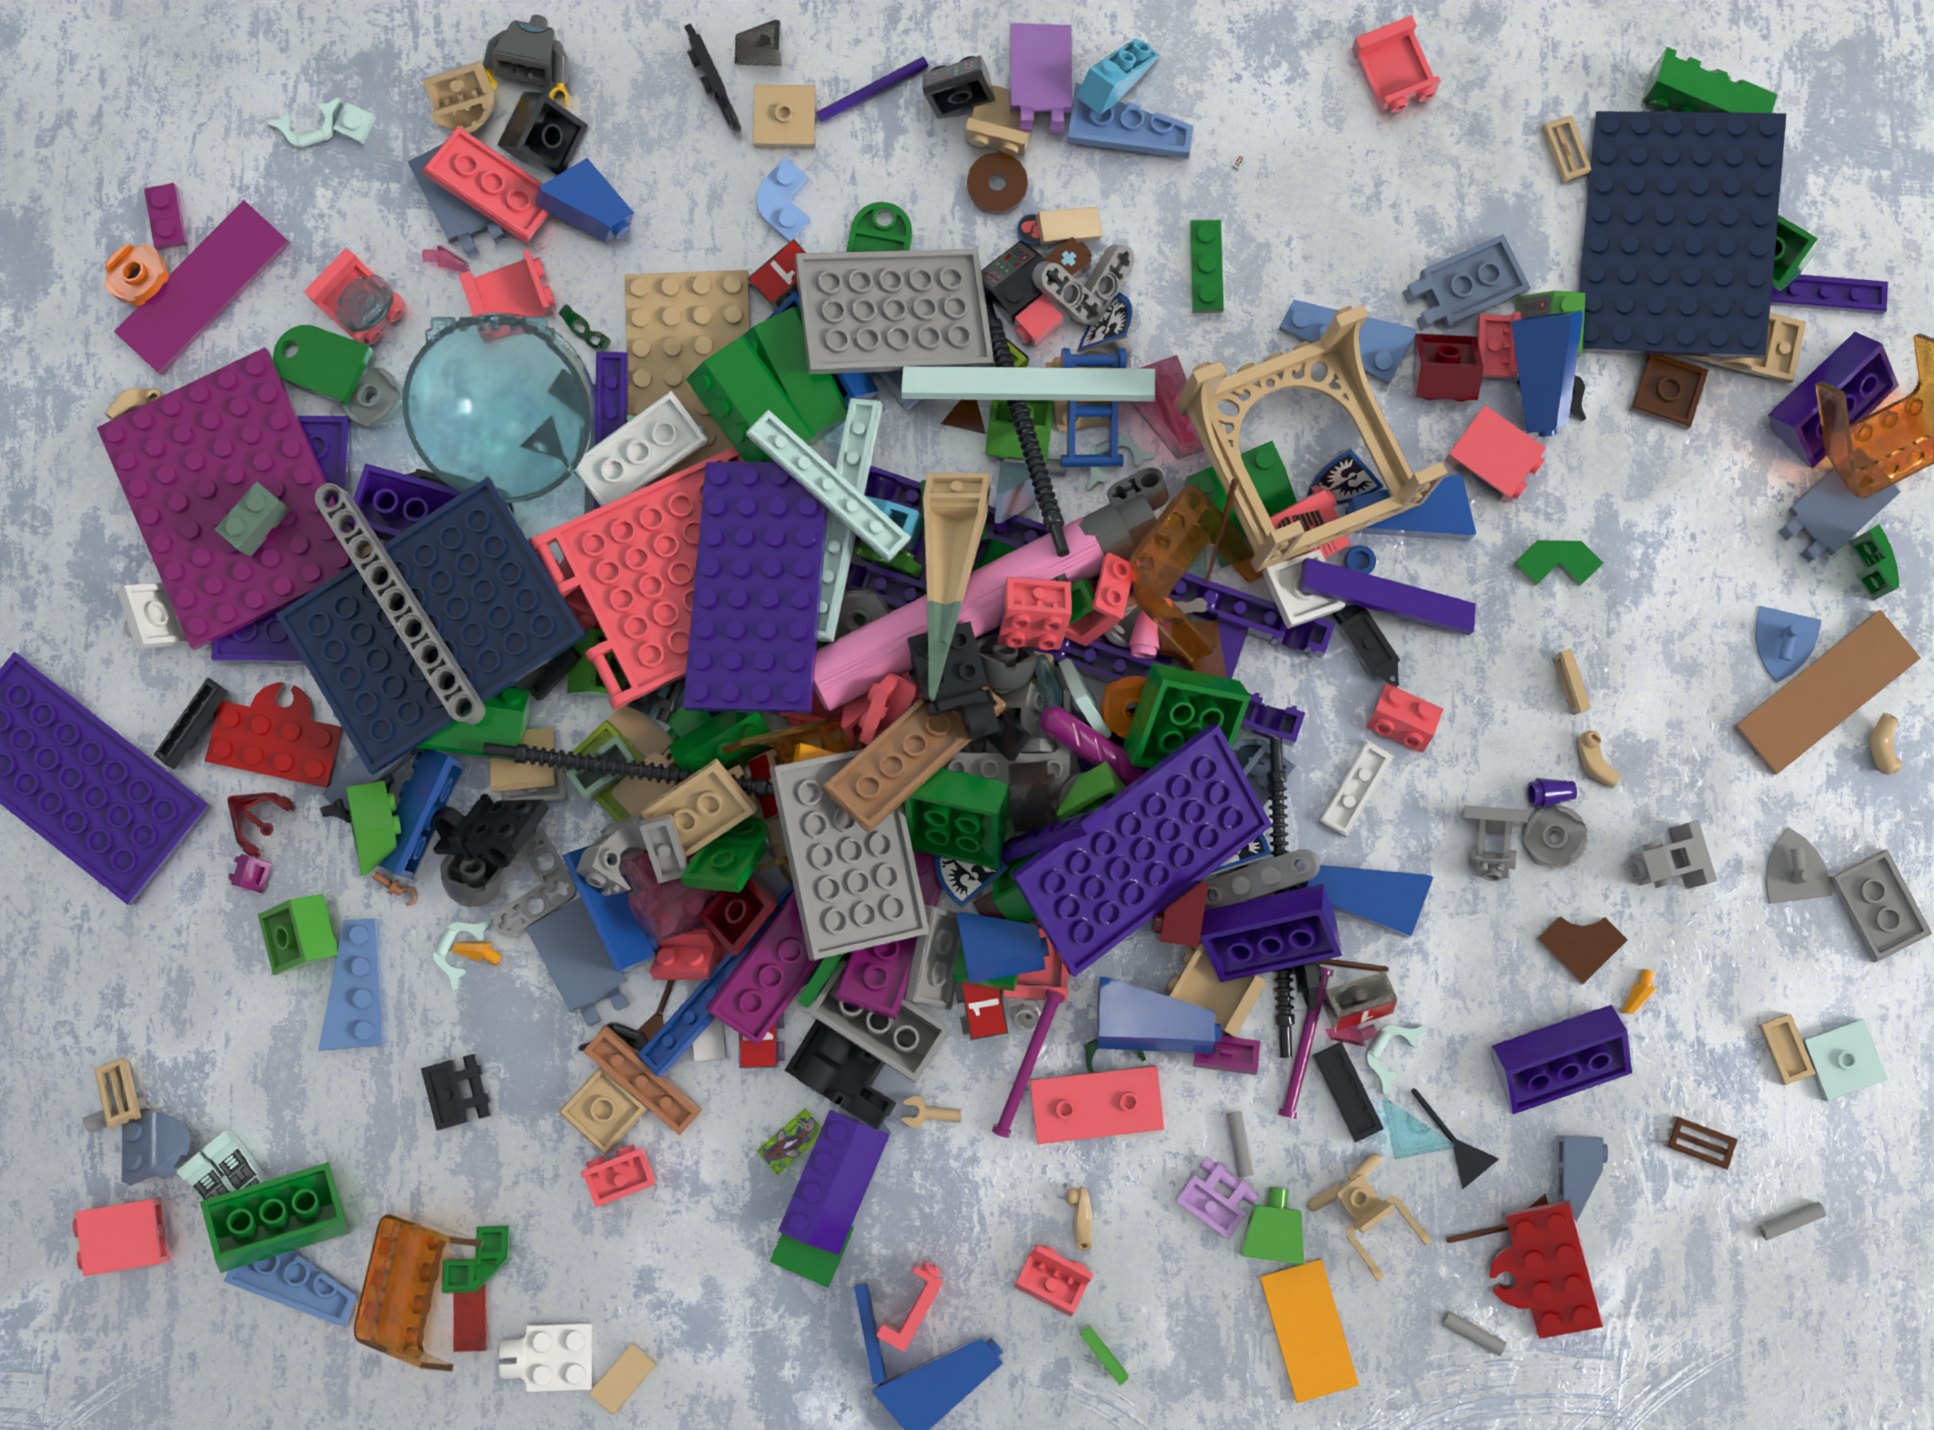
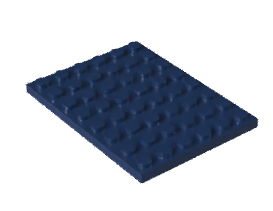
M1596 111L1591 157L1592 170H1590L1579 292L1585 293L1582 352L1766 359L1787 113Z
M486 477L383 544L483 704L588 636L490 477ZM354 564L276 614L370 774L375 775L457 721L445 709ZM388 571L380 574L378 578L379 585L387 581ZM400 597L395 602L396 611L403 608L405 604L404 597ZM417 623L412 627V637L420 634L421 623ZM433 649L428 654L429 664L437 660V649ZM454 675L446 678L444 682L445 690H449L454 686ZM470 701L462 705L461 714L463 717L472 710Z

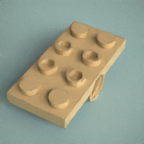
M1770 313L1766 359L1708 356L1684 357L1791 383L1794 381L1806 322Z

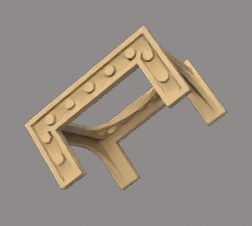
M1364 304L1356 308L1346 306L1338 310L1319 341L1311 344L1309 341H1304L1286 354L1276 352L1268 356L1264 360L1265 362L1254 365V363L1246 364L1240 367L1237 373L1228 377L1222 361L1214 364L1210 362L1199 364L1192 370L1193 372L1187 380V384L1175 406L1180 417L1188 415L1227 496L1231 480L1233 478L1238 480L1232 508L1255 553L1250 561L1255 572L1264 570L1267 567L1281 563L1423 504L1448 474L1443 462L1414 474L1412 473L1372 393L1363 367L1359 344L1360 329L1369 317ZM1317 363H1321L1326 368V377L1321 382L1312 380L1310 374L1311 367ZM1300 369H1303V378L1295 379L1292 376L1293 372L1296 375ZM1334 376L1336 378L1334 384L1339 388L1337 390L1331 389L1329 386ZM1272 381L1274 386L1268 387L1266 383ZM1306 388L1327 395L1340 404L1352 418L1391 497L1305 532L1300 520L1275 530L1240 454L1239 433L1246 413L1260 398L1280 389ZM1247 392L1249 399L1242 401L1237 397L1243 396ZM1221 401L1234 404L1238 409V415H1224L1218 410L1217 404ZM1225 425H1231L1233 431L1227 434Z

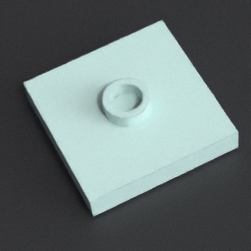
M1066 658L1058 664L1072 693L1070 700L1078 713L1082 712L1092 728L1106 738L1111 737V731L1102 719L1100 707L1095 696L1071 659Z
M1859 1019L1802 1040L1825 1101H1830L1888 1080L1864 1019Z

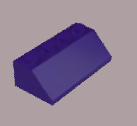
M1854 332L1768 414L1777 436L1808 467L1813 469L1899 386L1883 344Z
M365 463L353 499L377 537L389 541L465 491ZM355 519L347 523L352 530L355 527Z
M1324 884L1204 910L1200 939L1220 982L1343 956L1334 908Z
M1612 1005L1595 1009L1574 1018L1563 1020L1545 1028L1492 1045L1495 1069L1512 1114L1632 1074L1628 1032Z
M829 1110L778 1232L808 1245L839 1255L890 1135L836 1111Z

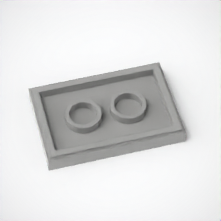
M1883 849L1829 877L1834 890L1873 962H1878L1932 934L1887 849Z
M924 905L930 933L920 935L917 938L905 1000L951 1010L957 981L952 979V972L961 946L957 915L953 911Z

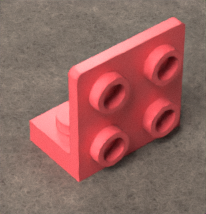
M1007 577L1005 582V614L997 637V643L1012 648L1060 649L1072 615L1071 582Z

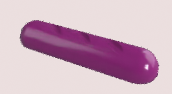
M1051 706L1042 713L1040 727L1047 736L1094 767L1107 761L1126 787L1148 771L1147 768L1132 765L1127 757V752L1064 708Z

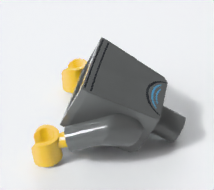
M535 14L531 16L529 23L517 20L512 21L506 30L501 31L488 41L482 64L493 91L497 88V81L492 76L493 70L495 76L551 87L552 82H555V88L551 90L550 98L554 100L556 94L562 93L565 95L564 105L567 106L569 95L564 89V83H568V57L562 43L555 39V30L552 27H547L548 20L545 17Z

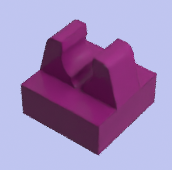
M244 854L235 857L234 862L238 864L235 873L229 874L231 884L262 893L272 863Z

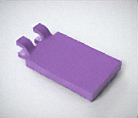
M1010 24V111L1019 112V131L1032 132L1033 112H1050V133L1062 134L1064 113H1071L1072 111L1071 25Z

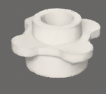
M1026 999L1023 1005L1019 1007L1013 1006L1010 1011L1016 1027L1026 1033L1035 1030L1042 1013L1037 1007V1001L1034 999Z

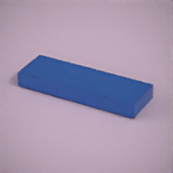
M866 1282L855 1284L854 1289L873 1384L883 1383L886 1380V1372L880 1341L876 1336L877 1326L869 1285Z

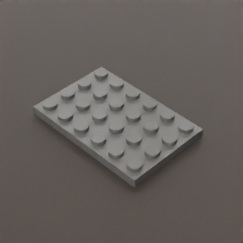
M978 249L797 253L795 255L794 261L809 374L903 371L904 366H993L994 356Z
M863 749L769 768L809 961L930 933L903 803L868 834L822 790L823 785Z

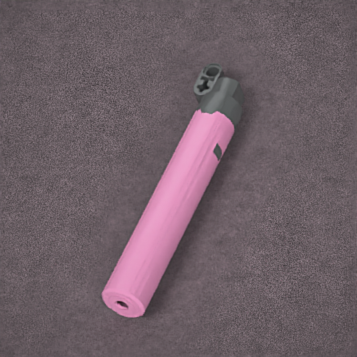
M1148 467L1116 482L1107 492L1110 504L1064 525L1062 528L1070 551L1067 556H1057L1051 533H1048L972 571L956 625L971 621L975 638L1001 626L1005 614V582L1007 577L1071 582V585L1082 579L1090 581L1100 576L1104 556L1108 553L1126 561L1136 557L1137 549L1162 537L1153 512L1164 506L1169 499L1162 472L1157 468ZM927 595L816 650L813 688L825 709L831 711L869 692L875 683L879 684L890 672L899 676L913 670L907 639L908 637L928 632Z

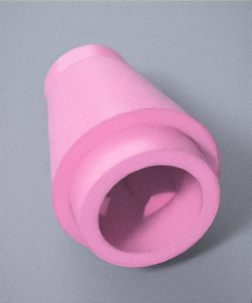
M1149 610L1138 611L1128 646L1131 649V656L1143 659L1156 658V652L1160 650L1156 612Z

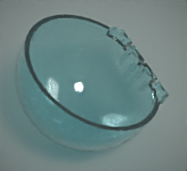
M510 312L480 313L460 317L457 321L455 317H431V328L425 331L426 344L417 353L409 367L402 397L405 426L420 458L437 477L462 493L486 477H490L506 503L532 500L560 486L570 477L583 459L591 442L596 420L594 387L590 374L576 350L563 336L555 331V328L548 326L547 317H527Z

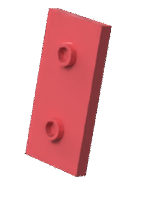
M457 126L423 168V175L526 244L550 214L539 208L535 203L538 189L543 183L459 126Z
M1157 1065L1030 1079L1037 1144L1164 1130Z

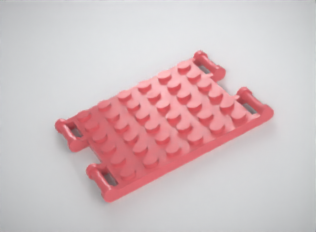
M734 447L546 531L529 541L564 597L571 594L574 590L581 589L607 640L588 649L585 655L589 662L594 663L611 697L609 702L613 710L622 708L629 702L686 676L706 462H744ZM553 542H557L574 577L565 580L548 546ZM610 652H613L630 686V689L622 692L604 657Z

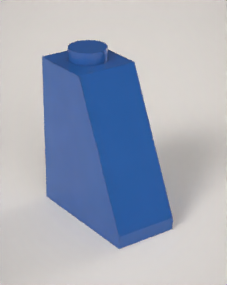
M588 158L541 185L535 201L539 208L605 243L614 237L617 239L623 237L631 228L630 224L634 214Z
M965 912L956 913L970 984L1045 970L1044 957L1050 956L1047 938H1040L1038 925Z

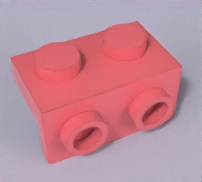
M1514 311L1512 315L1480 314L1478 316L1477 340L1484 368L1482 378L1513 379L1517 375L1518 367L1511 322L1520 319L1521 312Z
M891 672L879 684L875 683L867 698L871 702L869 710L867 709L864 712L859 723V727L863 728L859 741L869 745L907 711L914 703L918 685Z
M1386 683L1366 727L1411 749L1424 752L1435 734L1443 708Z
M633 1144L617 1150L616 1154L618 1157L612 1160L605 1161L604 1156L586 1162L587 1169L581 1171L580 1174L586 1180L595 1208L657 1184L644 1147L636 1150Z
M1036 1244L1028 1255L1014 1287L1072 1317L1093 1274L1087 1271L1083 1264L1062 1258L1053 1248Z

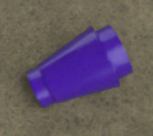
M1536 778L1535 781L1529 782L1527 786L1529 804L1532 807L1537 806L1539 809L1574 800L1577 797V787L1574 781Z

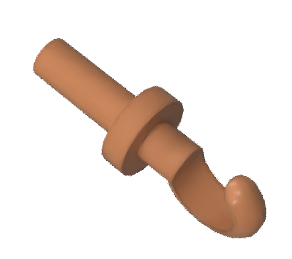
M377 871L372 876L373 879L388 888L387 893L390 895L394 892L400 896L405 890L411 891L413 893V900L405 903L407 906L412 905L416 901L417 893L412 887L405 886L401 888L398 886V880L392 882Z

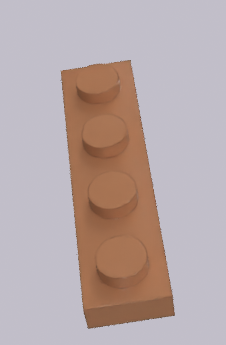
M606 1025L584 1049L583 1052L678 1135L701 1112L702 1108L665 1076L662 1078L656 1076L637 1055L638 1053Z

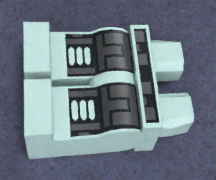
M223 1131L202 1149L203 1152H198L176 1171L183 1181H187L202 1201L270 1180L234 1131Z

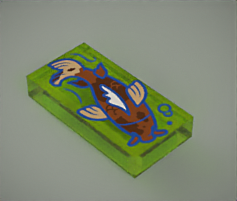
M805 1108L763 1144L757 1152L778 1175L816 1142L822 1127Z

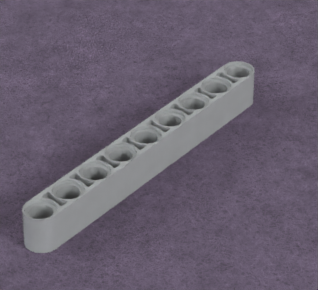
M332 483L320 486L315 494L316 505L449 715L453 719L467 725L479 723L485 714L483 702L352 496L344 489ZM338 494L339 500L337 504L330 507L329 501L331 497ZM355 519L354 529L346 533L347 523ZM371 545V554L367 558L363 559V549L366 546ZM388 571L387 581L379 585L378 578L380 574ZM400 597H404L405 604L403 608L396 611L395 602ZM417 623H421L420 634L412 637V627ZM433 649H437V660L429 664L428 654ZM454 675V686L449 690H445L444 682L446 678ZM470 701L472 710L467 716L463 717L461 714L462 705Z

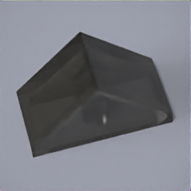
M775 19L735 34V64L782 66L783 34L779 20Z

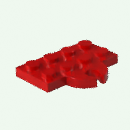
M283 682L273 683L261 689L255 695L250 707L222 701L217 708L205 762L328 788L331 785L344 729L341 726L314 721V707L311 698L301 688L293 685L291 689L293 702L288 707H281L278 702L280 693L285 690V683Z
M1570 1200L1507 1212L1505 1217L1513 1244L1504 1247L1494 1257L1490 1269V1278H1496L1502 1272H1510L1515 1276L1516 1282L1510 1286L1500 1283L1494 1285L1493 1291L1510 1306L1531 1309L1539 1339L1602 1328L1604 1322Z

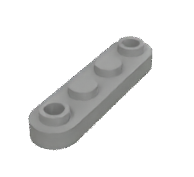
M1299 849L1205 881L1208 883L1205 908L1213 909L1252 900L1309 881L1319 872V859L1311 850ZM1300 859L1305 863V869L1302 872L1296 866ZM1212 889L1218 893L1215 901L1209 895Z

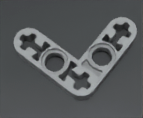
M1117 244L1109 246L1084 286L1061 265L1048 261H1042L1036 265L1033 271V282L1038 289L1076 322L1085 325H1095L1103 317L1134 264V253L1127 246ZM1118 254H1119V259L1121 260L1120 264H1118V263H1119V260H1118V258H1117V255H1118ZM1047 271H1049L1048 274L1053 280L1058 281L1057 283L1048 281ZM1103 277H1106L1108 286L1101 293L1099 291V282ZM1070 285L1073 295L1066 302L1063 294L1065 288ZM1080 303L1088 305L1087 309L1088 311H1090L1088 316V312L1083 307L1079 306Z
M539 824L535 828L537 833L533 837L538 845H541L544 841L546 846L535 850L530 855L528 851L533 850L534 847L529 841H526L520 850L541 884L495 914L493 918L494 929L498 934L505 937L518 935L526 930L525 928L571 901L577 893V887L569 870ZM543 853H550L554 858L553 867L547 871L540 870L537 865V859ZM559 880L563 883L569 882L568 894L564 896L559 893L553 896L552 899L556 903L551 906L549 898L542 893V890L547 888V892L552 893L558 888L556 882ZM538 896L544 902V908L539 914H531L527 910V902L531 897ZM520 905L521 912L529 920L524 923L523 918L520 917L513 922V930L509 928L502 929L501 924L504 923L503 916L514 917L519 914L515 908Z

